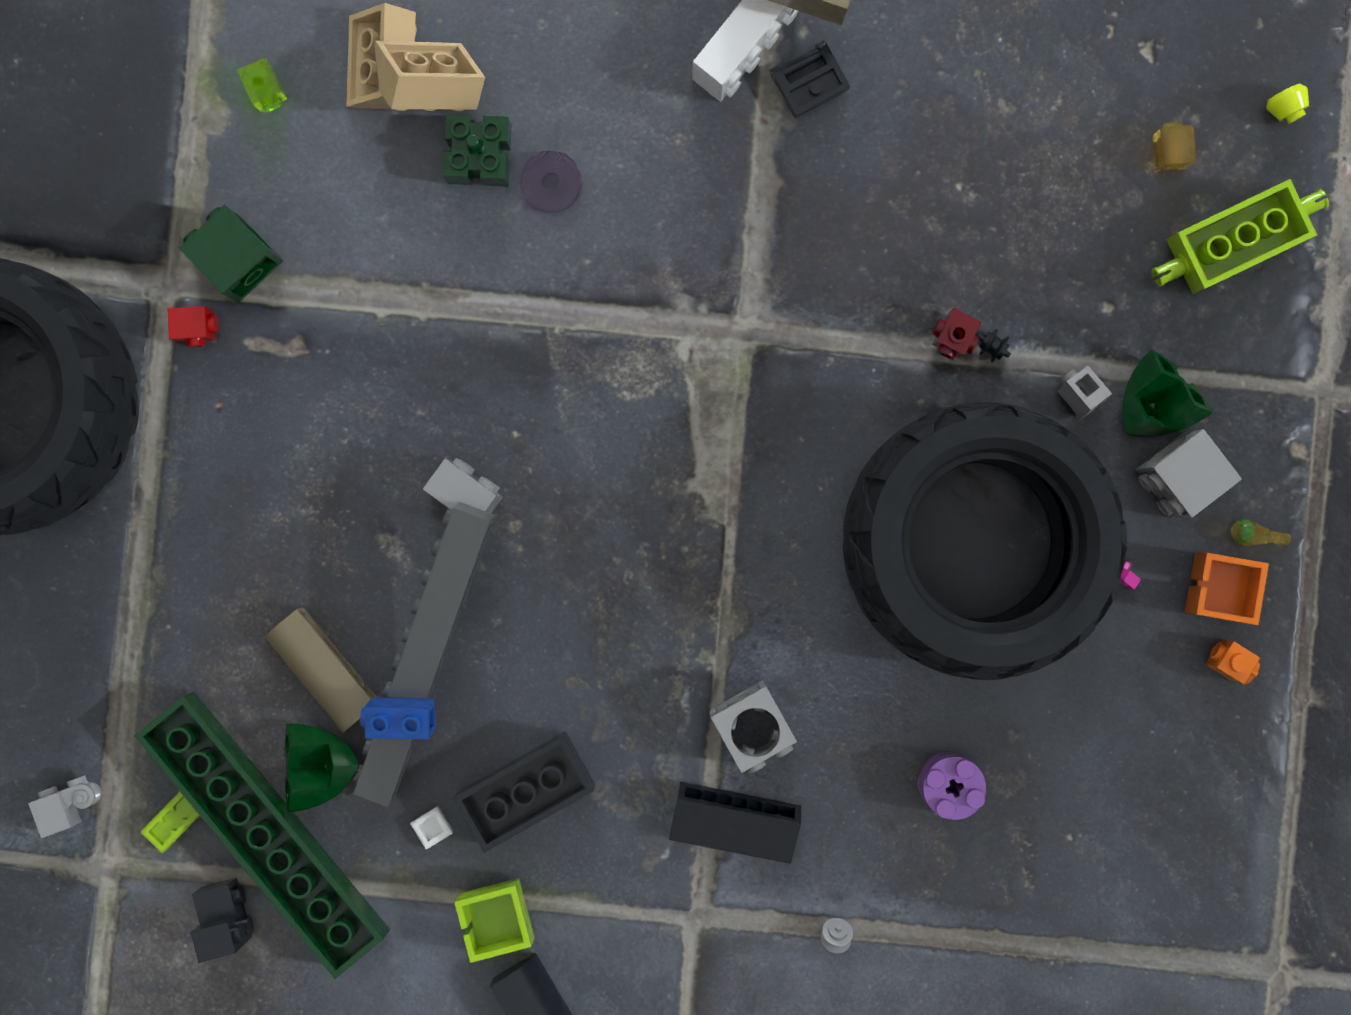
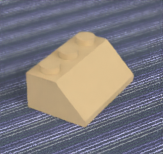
M383 3L349 16L346 107L391 109L379 90L374 48L375 41L415 42L417 32L415 25L416 12Z
M375 41L374 48L379 90L391 109L406 111L407 109H424L426 111H435L436 109H452L454 111L477 110L485 76L461 43Z

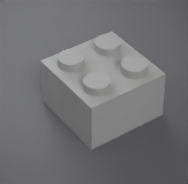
M445 458L423 488L424 491L450 509H453L455 505L462 502L492 513L503 498L497 493L500 487L486 477L476 478L472 475L475 469L458 458H455L454 461Z

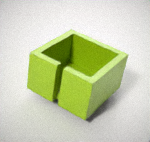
M519 878L459 893L454 903L461 929L467 928L463 937L470 963L532 947L535 937Z

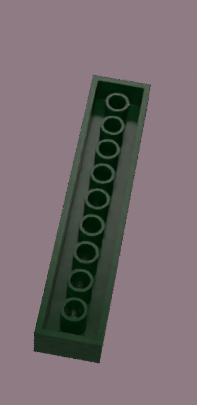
M195 692L183 695L134 736L334 979L339 977L385 938L390 931L389 927L295 813H288L285 801Z

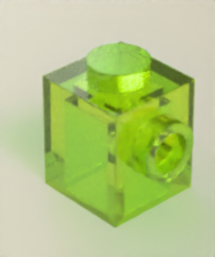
M265 57L237 70L252 104L260 112L263 110L266 112L275 110L281 106V102L288 99L273 66Z

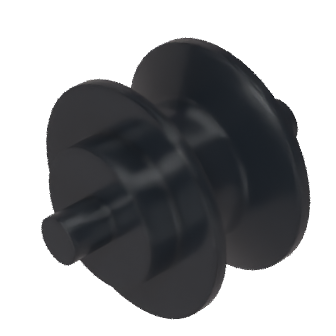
M995 329L992 333L988 331L985 336L981 333L978 335L981 341L978 346L981 348L979 355L985 352L991 355V363L995 359L1000 360L1003 356L1009 358L1011 355L1007 351L1010 346L1007 343L1009 336L1000 339L997 337L998 329Z

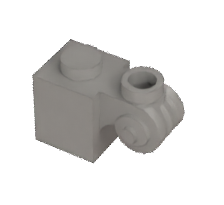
M86 775L68 781L67 785L69 788L58 791L57 786L38 792L39 799L28 804L40 837H47L81 823L82 820L77 808H88L101 799L102 793L99 785L95 782L87 781Z

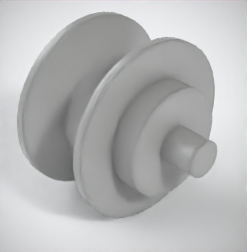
M841 918L829 919L822 928L820 936L822 946L834 954L847 951L853 938V929L847 921Z

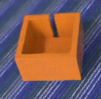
M1195 552L1190 579L1196 580L1195 586L1189 585L1184 613L1259 625L1269 563L1212 553Z

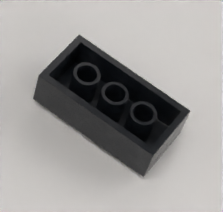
M565 731L458 791L453 799L483 853L593 792L595 783Z

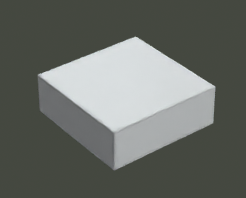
M439 806L434 807L410 823L425 849L430 848L454 832Z

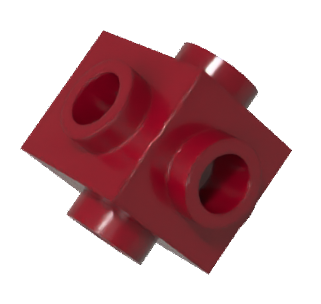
M953 308L948 312L945 320L940 318L935 325L931 335L936 338L932 345L938 348L937 352L940 355L954 360L955 357L961 358L966 353L971 354L979 340L975 334L982 322Z

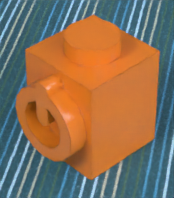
M1220 639L1212 648L1205 665L1230 681L1246 685L1258 675L1260 668L1258 661L1260 657L1234 641Z

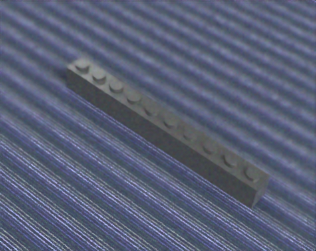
M462 502L455 505L453 509H447L442 521V526L446 528L443 538H437L431 554L436 557L433 567H427L421 584L426 586L422 597L417 596L411 613L415 614L413 624L407 625L401 642L406 643L403 653L398 652L391 668L392 671L396 672L392 682H387L381 698H431L495 515ZM368 738L362 754L366 755L363 765L359 764L353 778V782L357 783L353 794L389 807L396 797L416 739Z

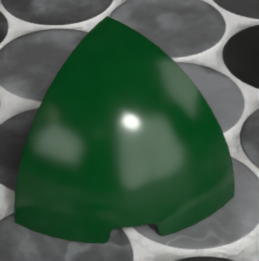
M1154 350L1149 351L1134 369L1126 386L1122 405V416L1126 433L1138 437H1154L1174 433L1200 422L1213 412L1193 383H1186L1180 377L1177 371L1178 367Z
M286 725L284 747L286 778L284 781L288 813L319 806L337 796L350 784L359 765L352 750L340 738L323 729L309 725Z

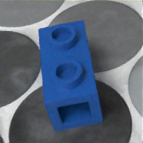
M372 698L362 708L360 713L361 727H365V738L429 740L436 730L435 699Z

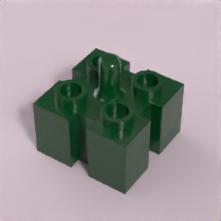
M445 114L444 139L449 148H452V152L444 151L443 177L447 184L472 185L473 178H481L484 186L509 187L510 162L507 155L503 154V150H511L512 126L508 117L483 116V123H474L471 115Z

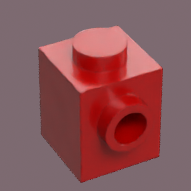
M206 306L167 308L169 340L177 343H186V347H204L205 341H215V333L219 330L217 315L214 314V310Z

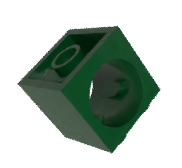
M224 204L221 208L213 209L206 217L207 222L199 229L190 231L184 237V243L179 249L223 295L240 303L284 260L240 215Z

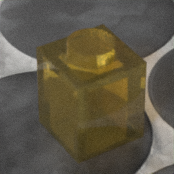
M1181 121L1163 124V127L1153 135L1156 171L1187 169L1197 162L1193 125L1182 126Z

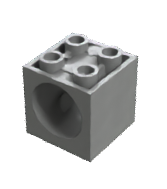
M1204 429L1182 433L1135 469L1140 476L1138 481L1147 492L1152 491L1159 500L1156 503L1158 508L1165 516H1171L1172 518L1194 517L1242 480Z
M763 680L709 710L713 723L741 773L747 770L749 773L758 771L766 765L764 760L773 755L780 758L790 753L794 749L792 745L797 743ZM752 708L759 712L768 711L774 716L776 728L772 729L770 741L758 748H753L746 744L741 746L731 736V730L736 728L737 716L743 711Z

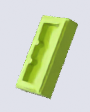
M179 791L140 833L163 854L200 815Z

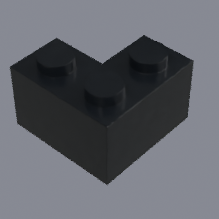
M237 877L200 887L192 893L200 925L190 933L198 963L234 954L252 938L254 931L253 921L250 915H246L244 907L246 901L245 891L242 885H238Z

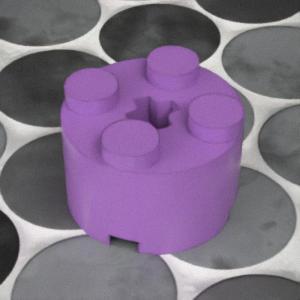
M942 752L930 757L924 764L918 778V789L924 802L937 815L945 819L959 820L971 816L983 806L986 795V782L981 770L969 759L957 753ZM953 779L957 784L954 786L953 791H949L947 789L950 786L949 781Z

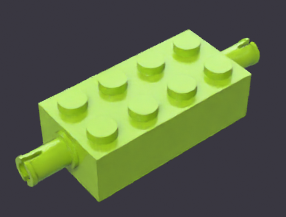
M1291 179L1166 239L1175 259L1152 268V277L1162 273L1166 274L1154 280L1161 287L1180 276H1184L1192 294L1202 291L1317 236L1308 215L1329 206V199L1326 198L1317 203L1315 202V200L1326 195L1322 189H1318L1300 199Z

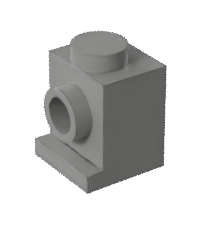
M1086 366L1080 372H1077L1075 369L1070 371L1060 380L1063 385L1057 390L1077 414L1075 418L1078 422L1112 395L1110 390L1089 366Z

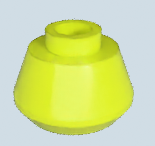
M1299 83L1276 94L1267 101V111L1279 121L1286 119L1288 124L1305 116L1304 109L1309 107L1307 86Z

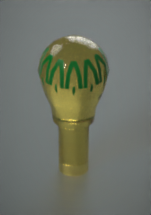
M1249 519L1238 520L1231 528L1233 541L1241 546L1266 543L1288 546L1291 542L1290 534L1269 531L1268 528Z

